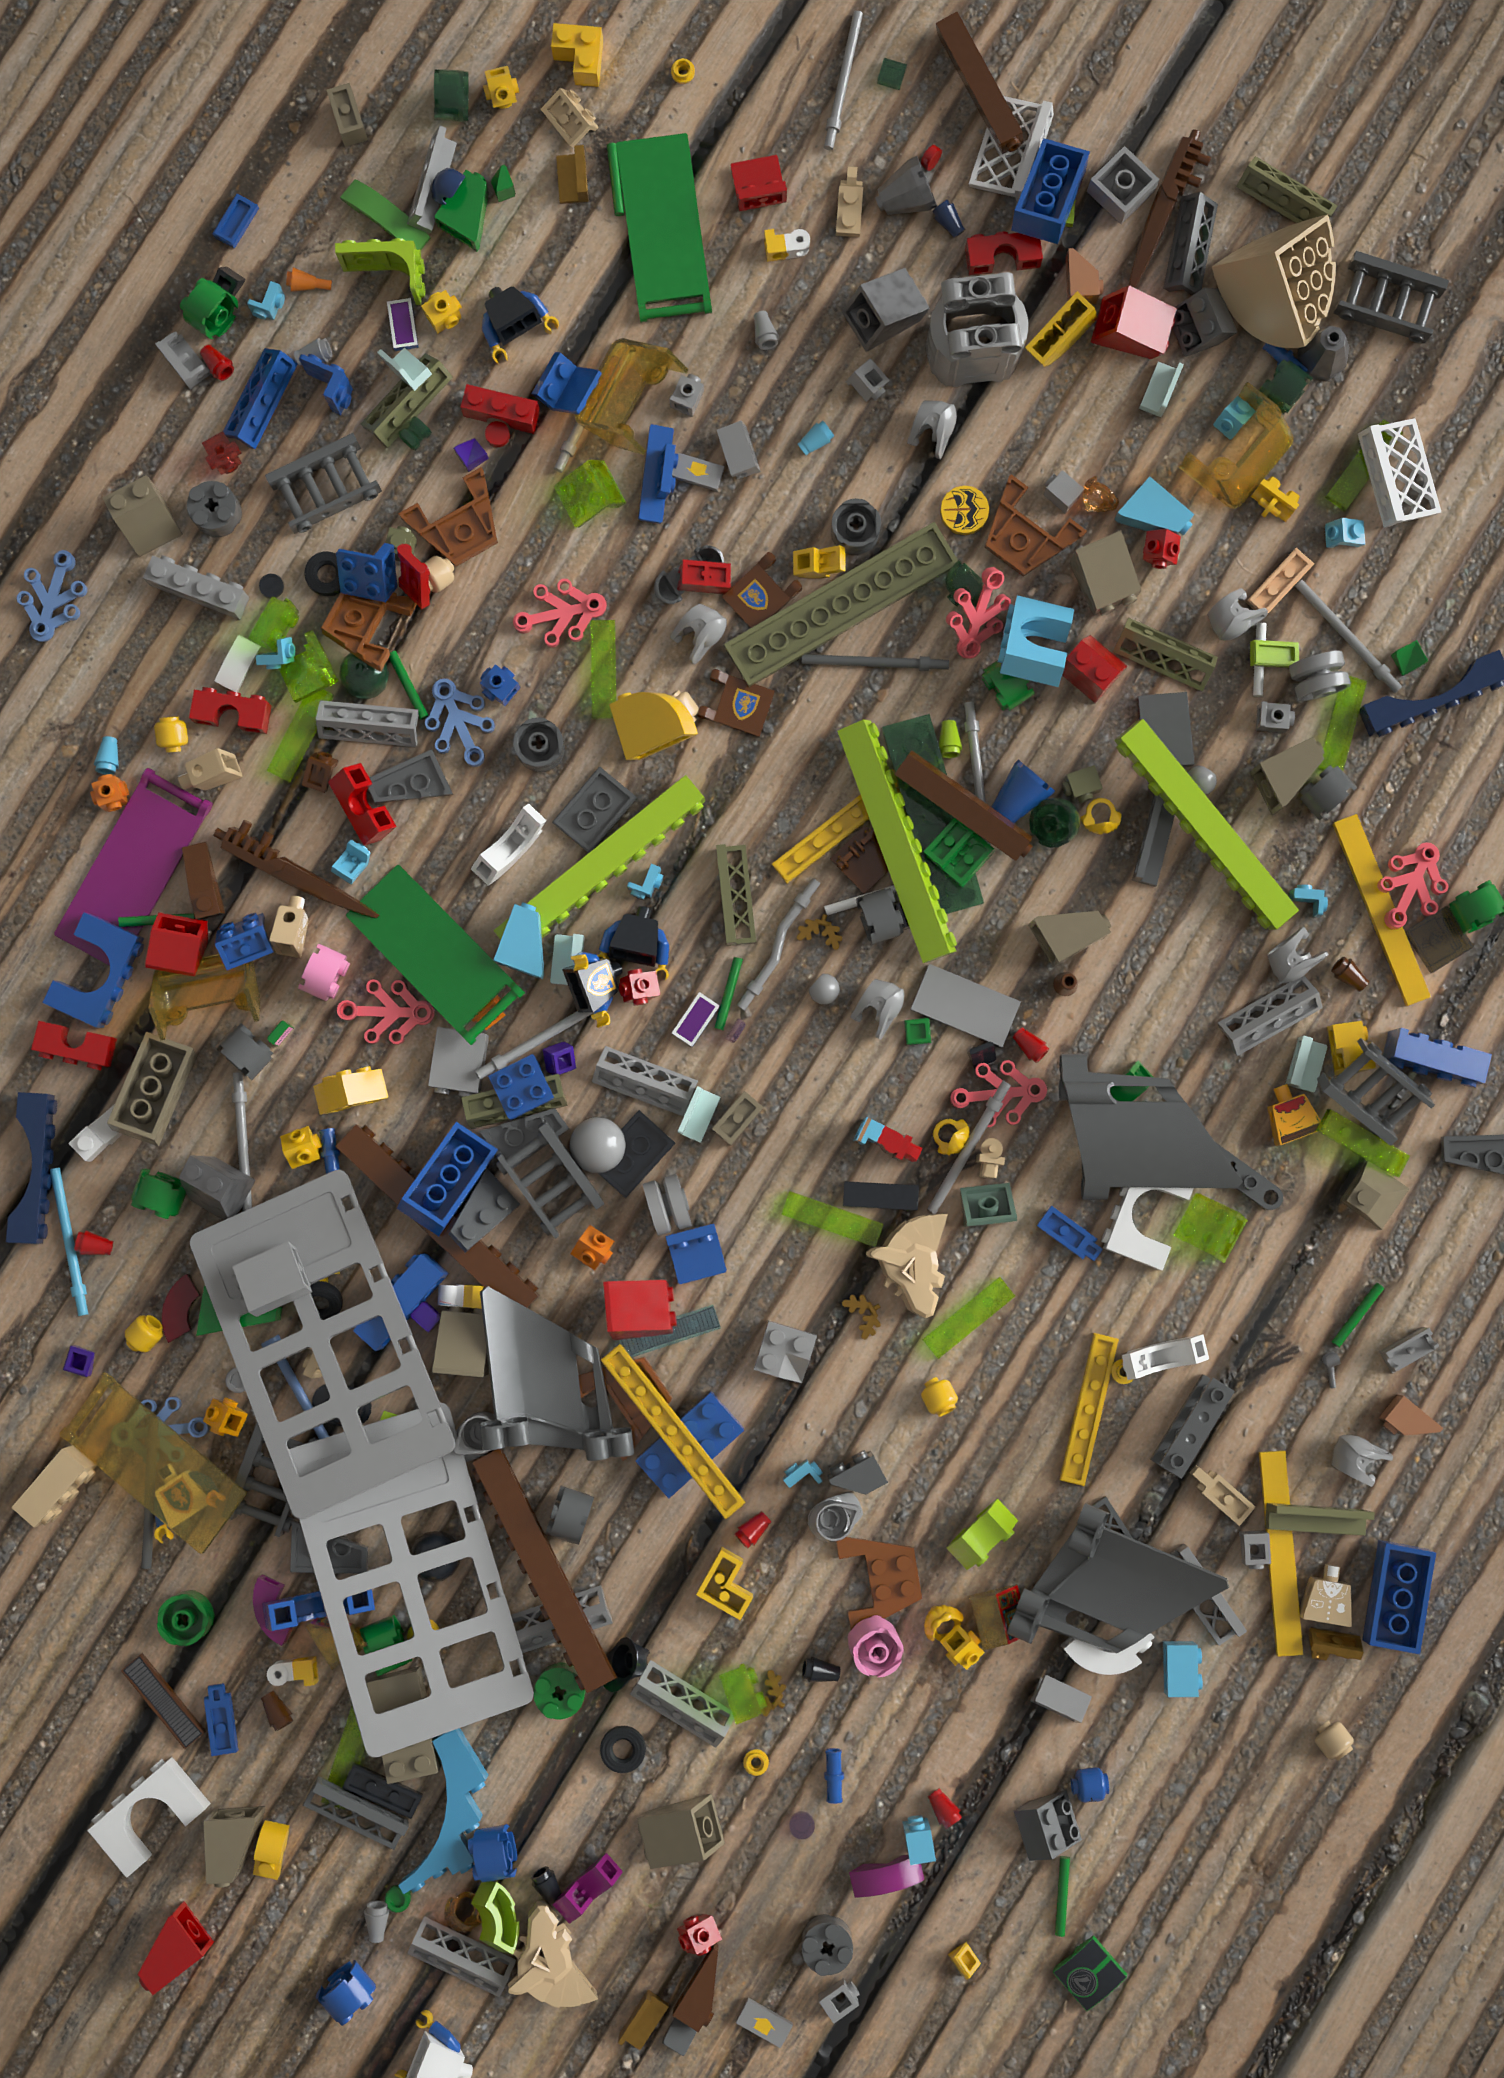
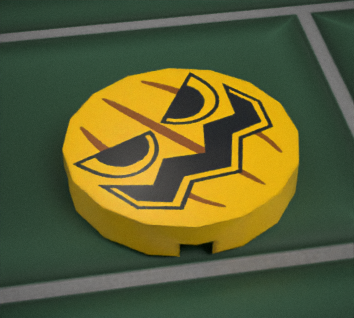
M965 485L955 487L942 500L941 519L944 525L955 534H974L983 527L988 519L989 505L987 498L975 487Z

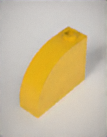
M1077 291L1031 340L1025 349L1044 367L1052 364L1098 319L1095 308Z
M654 692L625 693L619 695L617 701L609 704L626 760L644 759L698 735L694 720L687 708L679 700L668 694Z

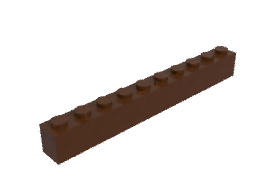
M356 1124L336 1147L388 1197L399 1205L402 1197L416 1179L409 1172L412 1168L403 1159L397 1161L391 1155L394 1151L385 1142L379 1144L373 1138L376 1134L367 1125L361 1127ZM458 1211L453 1215L439 1237L417 1223L484 1287L487 1285L527 1308L540 1296L536 1292L539 1288L528 1278L524 1281L518 1275L520 1270L512 1262L509 1261L506 1264L500 1258L502 1253L494 1245L491 1244L488 1247L481 1239L465 1253L448 1234L460 1215Z
M496 1449L472 1462L475 1467L472 1469V1473L478 1483L482 1482L486 1489L483 1492L485 1500L489 1506L494 1505L497 1514L494 1515L495 1520L501 1529L505 1528L508 1537L505 1538L512 1552L516 1550L520 1558L517 1561L518 1566L523 1574H528L531 1583L528 1584L535 1598L539 1596L543 1604L540 1610L546 1621L551 1620L554 1629L551 1630L558 1644L562 1642L566 1650L563 1656L568 1666H574L578 1674L575 1676V1680L580 1690L585 1689L587 1693H590L614 1680L617 1676L503 1449Z

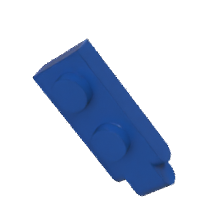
M1053 1206L1048 1208L1036 1225L1081 1259L1087 1256L1092 1261H1095L1103 1250L1095 1244L1098 1240L1096 1237Z
M224 1683L209 1685L208 1696L204 1697L211 1756L236 1753L239 1751L231 1693H226Z

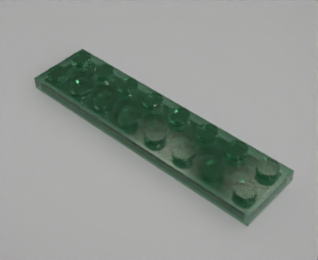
M930 714L881 728L894 774L912 750L947 775ZM895 775L899 792L905 801L904 809L906 816L908 815L913 822L914 829H912L914 838L919 840L922 847L921 857L923 862H926L930 868L931 876L929 878L931 884L938 890L940 908H943L946 914L984 904L976 873L962 888L924 854L926 848L954 817Z

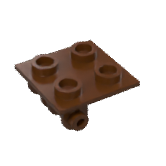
M866 825L830 858L863 894L889 871L875 832Z

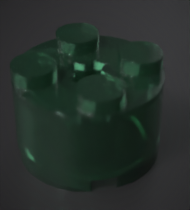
M434 69V121H468L469 72L464 70Z
M1284 359L1275 369L1273 380L1267 379L1257 395L1259 402L1281 419L1284 417L1285 412L1288 413L1303 395L1305 386L1307 384L1310 385L1313 377L1291 360L1287 362Z

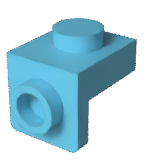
M270 281L263 302L259 303L249 299L247 305L255 317L263 320L267 317L274 320L278 308L281 309L284 305L285 295L280 284Z
M1237 396L1223 410L1213 425L1228 439L1232 440L1238 431L1252 418L1256 410L1248 402Z
M1340 518L1325 524L1326 547L1333 548L1338 545L1360 547L1365 545L1364 521Z
M292 638L277 639L278 652L256 655V665H266V669H279L281 664L294 662L295 646L292 643Z
M350 840L344 853L333 864L331 872L352 885L367 867L371 854L370 851L362 844Z
M651 864L643 886L628 882L627 888L631 891L630 895L640 899H644L645 896L651 898L654 889H659L664 875L660 874L661 868Z
M1297 885V888L1289 891L1291 901L1313 903V917L1318 918L1327 910L1328 899L1324 897L1325 890L1312 889V885Z
M807 1459L800 1465H797L795 1462L784 1471L786 1476L783 1477V1481L789 1488L808 1473L813 1476L818 1484L823 1481L820 1477L823 1474L822 1470L814 1461L810 1464Z

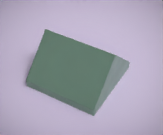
M1010 1183L960 1188L964 1227L1017 1221Z

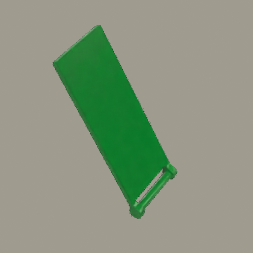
M687 133L617 142L616 147L640 323L647 322V319L705 312V314H711L712 306ZM703 296V302L652 309H646L645 307L647 303Z
M396 865L360 900V902L378 913L379 917L372 918L353 911H349L346 914V917L471 1046L477 1041L475 1038L517 997L521 998L525 994L400 865ZM508 986L511 990L467 1031L464 1027Z

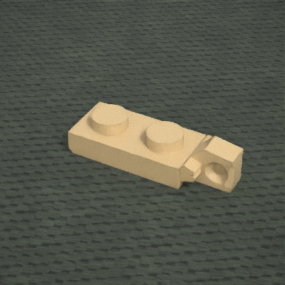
M848 167L847 180H841L839 186L836 236L860 237L863 187L862 181H857V167Z
M1197 1465L1190 1471V1474L1199 1481L1196 1487L1238 1526L1255 1509V1506L1218 1473L1212 1470L1205 1473Z

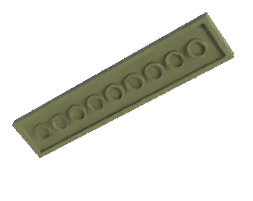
M933 522L725 643L724 647L748 687L959 566V561L936 523Z

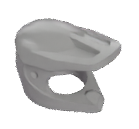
M924 400L915 417L907 444L917 446L919 444L918 438L928 428L933 429L932 442H937L935 456L937 459H941L956 424L957 415L954 404L944 401Z
M1242 588L1222 598L1207 614L1211 627L1220 640L1226 641L1239 637L1250 627L1262 621L1268 614L1266 608L1249 610L1248 608L1241 607L1238 604V600L1242 601L1247 597L1246 592Z
M698 604L683 616L670 635V638L679 643L682 641L683 636L695 631L693 639L695 647L689 659L693 664H697L710 647L720 640L725 632L727 619L722 617L716 610L703 604Z
M1304 926L1267 954L1272 972L1280 983H1289L1300 979L1329 955L1327 951L1320 952L1312 957L1310 952L1300 956L1297 955L1296 946L1301 939H1307L1309 936Z
M874 979L864 992L850 1018L860 1022L863 1018L862 1013L869 1006H873L877 1010L875 1021L879 1022L876 1038L881 1040L902 1008L904 990L893 983Z
M484 1411L474 1413L465 1419L456 1430L457 1438L454 1452L457 1455H464L465 1462L491 1451L482 1449L479 1424L494 1420V1414Z
M1342 1435L1339 1436L1334 1447L1331 1465L1348 1476L1372 1487L1375 1483V1476L1373 1474H1366V1466L1369 1463H1375V1460L1378 1459L1392 1461L1393 1455L1359 1436Z
M846 1492L818 1503L808 1515L809 1529L817 1538L825 1542H833L845 1538L863 1515L860 1502L853 1493Z

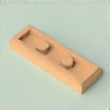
M1295 548L1251 595L1246 603L1254 610L1266 608L1269 613L1314 563L1298 548Z

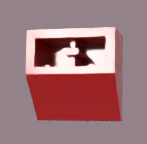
M158 912L151 929L145 968L195 977L208 945V921Z

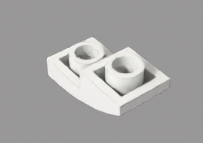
M238 635L214 681L234 692H238L261 646Z

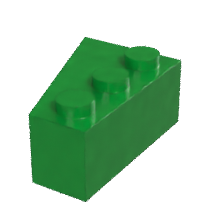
M206 1286L203 1288L196 1336L223 1331ZM283 1305L257 1317L251 1313L244 1314L240 1317L241 1326L247 1327L281 1320Z

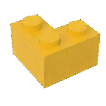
M553 23L551 42L553 60L574 62L573 75L575 85L599 87L603 50L602 27Z
M1362 1021L1335 1024L1327 1027L1335 1076L1340 1075L1363 1053L1357 1041L1360 1038L1367 1041L1368 1031L1366 1026H1363ZM1371 1059L1358 1072L1375 1069L1377 1063Z
M370 1066L359 1068L356 1070V1073L352 1074L351 1070L337 1072L336 1075L322 1078V1083L313 1086L320 1115L340 1112L354 1106L371 1104L388 1098L382 1069L371 1070Z
M721 1546L698 1587L696 1595L741 1620L753 1599V1593L733 1582L743 1564V1558Z

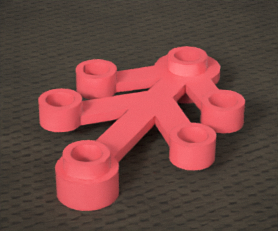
M995 567L986 568L982 573L984 585L976 609L970 600L971 595L967 590L959 588L954 593V600L962 606L970 622L968 633L962 624L963 617L956 611H952L947 615L946 622L954 628L959 638L957 652L963 658L971 659L976 657L981 649L980 644L1003 629V622L994 616L1001 611L1009 609L1011 599L1005 594H999L994 600V605L986 610L992 590L999 588L1004 582L1003 573ZM987 622V628L979 632L980 626Z
M561 579L557 584L559 593L570 595L580 602L579 604L570 605L548 592L545 585L539 584L533 590L535 598L539 601L544 600L557 609L532 615L520 612L514 616L513 625L517 632L525 634L532 630L533 625L559 619L553 630L547 632L544 637L546 645L553 648L559 644V638L573 616L583 614L578 624L572 626L568 631L569 638L573 642H579L582 640L583 632L592 618L600 617L605 613L607 608L605 598L598 593L586 595L573 587L568 579ZM564 583L569 585V589L566 591L560 589ZM539 589L546 591L543 596L537 595ZM596 601L599 605L597 608H591L590 603ZM520 618L527 619L525 625L518 624ZM578 630L580 631V636L572 637V632ZM549 636H555L557 638L556 641L549 643Z
M1422 843L1416 848L1414 854L1403 857L1396 855L1389 859L1388 867L1393 872L1403 869L1404 866L1417 863L1414 871L1394 878L1386 876L1378 882V889L1383 893H1387L1395 887L1406 885L1396 908L1388 911L1384 917L1385 924L1390 929H1399L1406 924V911L1416 891L1421 902L1422 914L1432 916L1437 913L1438 904L1431 900L1423 878L1427 869L1432 882L1431 891L1435 895H1442L1448 890V883L1441 879L1436 866L1440 854L1434 844ZM1425 851L1430 853L1431 858L1426 857ZM1394 860H1397L1399 862V867H1396L1393 864ZM1384 881L1389 883V888L1384 887ZM1437 883L1442 885V891L1437 889ZM1427 904H1429L1432 907V912H1429L1427 910ZM1395 914L1400 916V922L1395 919Z
M375 979L368 981L366 989L370 994L375 995L385 1007L356 1006L354 1002L349 1000L342 1001L337 1007L338 1016L346 1021H351L356 1016L384 1017L374 1028L368 1029L365 1032L364 1039L370 1044H376L380 1040V1035L399 1017L409 1019L398 1030L395 1029L390 1032L389 1040L395 1045L402 1044L405 1036L417 1024L427 1025L435 1016L434 1007L427 1001H417L407 990L406 984L401 980L394 981L391 984V990L394 994L401 996L410 1007H399L382 989V984ZM372 983L378 984V990L375 992L370 990ZM398 983L403 985L401 992L395 991V985ZM350 1006L352 1007L353 1012L351 1015L347 1016L345 1015L344 1010L346 1007ZM420 1009H426L427 1015L423 1018L418 1015ZM370 1032L376 1033V1039L373 1041L368 1039ZM398 1032L401 1034V1039L395 1042L393 1035Z
M1010 1060L1002 1062L999 1067L1000 1072L1005 1076H1011L1021 1087H1010L1002 1101L1003 1105L1000 1111L995 1112L993 1122L987 1128L995 1125L997 1116L1013 1097H1022L1014 1110L1006 1113L1005 1120L1010 1125L1019 1123L1022 1113L1031 1102H1040L1045 1098L1047 1094L1045 1082L1039 1078L1028 1079L1015 1068L1014 1063ZM980 1063L975 1068L976 1076L984 1078L996 1089L968 1092L966 1089L958 1088L951 1093V1104L956 1108H964L969 1102L989 1100L990 1096H994L1003 1080L991 1072L988 1064ZM1006 1063L1012 1067L1009 1073L1003 1070V1065ZM980 1066L987 1068L986 1075L979 1074L978 1068ZM1033 1085L1039 1087L1037 1095L1032 1094L1030 1091ZM962 1093L965 1095L963 1103L957 1101V1094ZM1010 1113L1017 1114L1016 1122L1009 1120Z

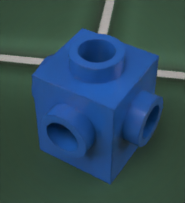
M495 664L492 669L490 667L487 668L480 677L482 680L480 685L484 689L482 694L492 702L496 699L503 706L508 704L518 692L520 686L513 679L515 675L505 666L501 669Z

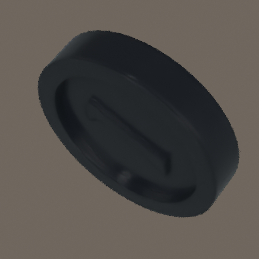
M267 574L261 578L259 589L265 597L274 599L283 593L284 582L276 574Z

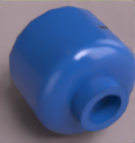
M1100 1768L1078 1769L1075 1778L1071 1779L1072 1794H1077L1079 1801L1083 1803L1103 1801L1105 1795L1109 1794L1107 1773H1103Z

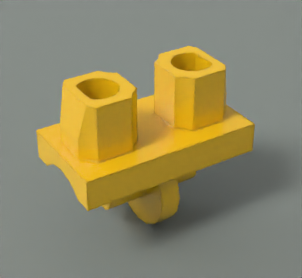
M1273 476L1267 480L1263 479L1251 495L1265 509L1261 515L1265 518L1270 512L1275 517H1279L1287 522L1299 506L1297 502L1300 496L1294 491H1288L1287 494L1281 492L1278 489L1281 485L1280 481Z

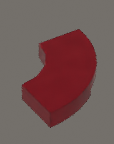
M189 1274L181 1277L172 1286L163 1304L162 1327L168 1343L192 1330L189 1323V1310L193 1302L201 1294Z

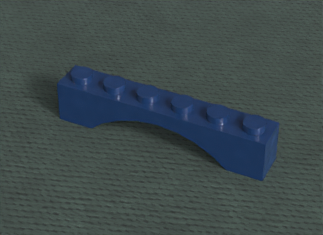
M1497 650L1476 659L1469 665L1466 673L1456 686L1439 696L1413 701L1385 696L1363 705L1358 712L1369 737L1378 734V737L1385 736L1393 732L1392 728L1395 726L1407 727L1415 723L1414 719L1417 717L1429 718L1437 714V709L1445 706L1446 710L1461 704L1459 701L1468 697L1470 701L1483 695V690L1490 688L1491 691H1495L1504 687V658L1501 651Z
M18 1092L16 1118L22 1125L29 1140L32 1153V1170L24 1197L8 1217L6 1242L43 1244V1240L46 1239L48 1234L45 1214H48L50 1202L47 1199V1189H50L52 1183L51 1175L49 1174V1164H52L54 1157L53 1150L51 1149V1139H54L56 1132L55 1125H53V1115L57 1112V1100H54L55 1095Z

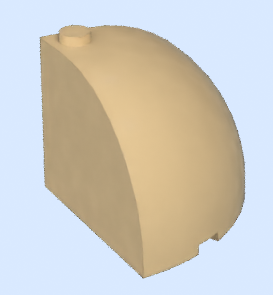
M1327 214L1270 233L1237 249L1212 266L1214 278L1228 310L1236 321L1257 339L1276 347L1300 348L1305 347L1311 342L1316 333L1319 332L1320 321L1322 318H1326L1335 283L1336 262L1331 261V247L1335 246L1329 216Z

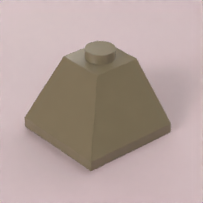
M1367 1160L1340 1199V1202L1382 1230L1409 1188Z

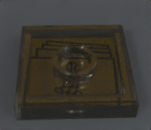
M1448 906L1441 908L1434 915L1425 918L1405 931L1408 940L1430 974L1474 947L1468 936L1464 935Z

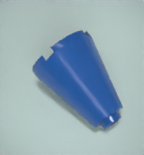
M1018 759L1014 763L991 807L1015 823L1049 798L1055 790L1049 787L1045 781Z

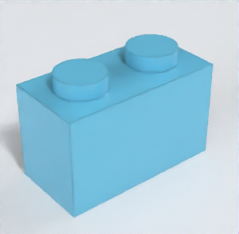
M1163 1641L1164 1693L1167 1697H1199V1690H1202L1203 1687L1202 1675L1198 1674V1664L1202 1663V1651L1194 1641Z
M921 1815L908 1817V1821H903L902 1823L910 1865L936 1861L928 1818H923Z

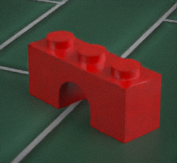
M1002 231L991 236L975 234L967 238L965 245L968 276L992 273L995 264L994 257L1000 253H1006L1013 257L1016 271L1040 268L1043 260L1041 239L1021 233Z
M466 384L460 406L464 417L487 422L488 418H495L508 423L512 429L532 434L535 432L540 413L538 401Z
M202 687V690L194 689L189 719L196 724L219 727L220 717L225 711L237 710L239 713L238 727L242 731L267 734L272 706L265 700V697L260 695H251L250 698L241 697V693L226 691V694L217 693L216 689Z
M361 763L342 768L328 781L363 846L382 840L397 827L385 805L374 809L369 805L366 793L373 783Z
M38 1021L31 1050L39 1052L38 1057L53 1060L54 1055L63 1057L62 1062L77 1065L79 1060L87 1062L88 1068L102 1070V1066L111 1067L117 1038L86 1032L82 1045L72 1048L67 1040L68 1027Z

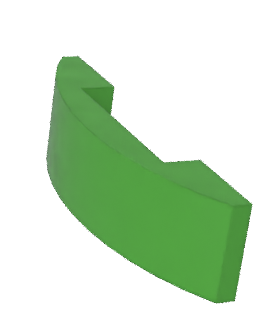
M356 179L340 197L343 202L359 214L360 212L394 238L404 239L405 241L414 240L416 249H420V251L431 239L426 232L408 225L409 217L381 194Z

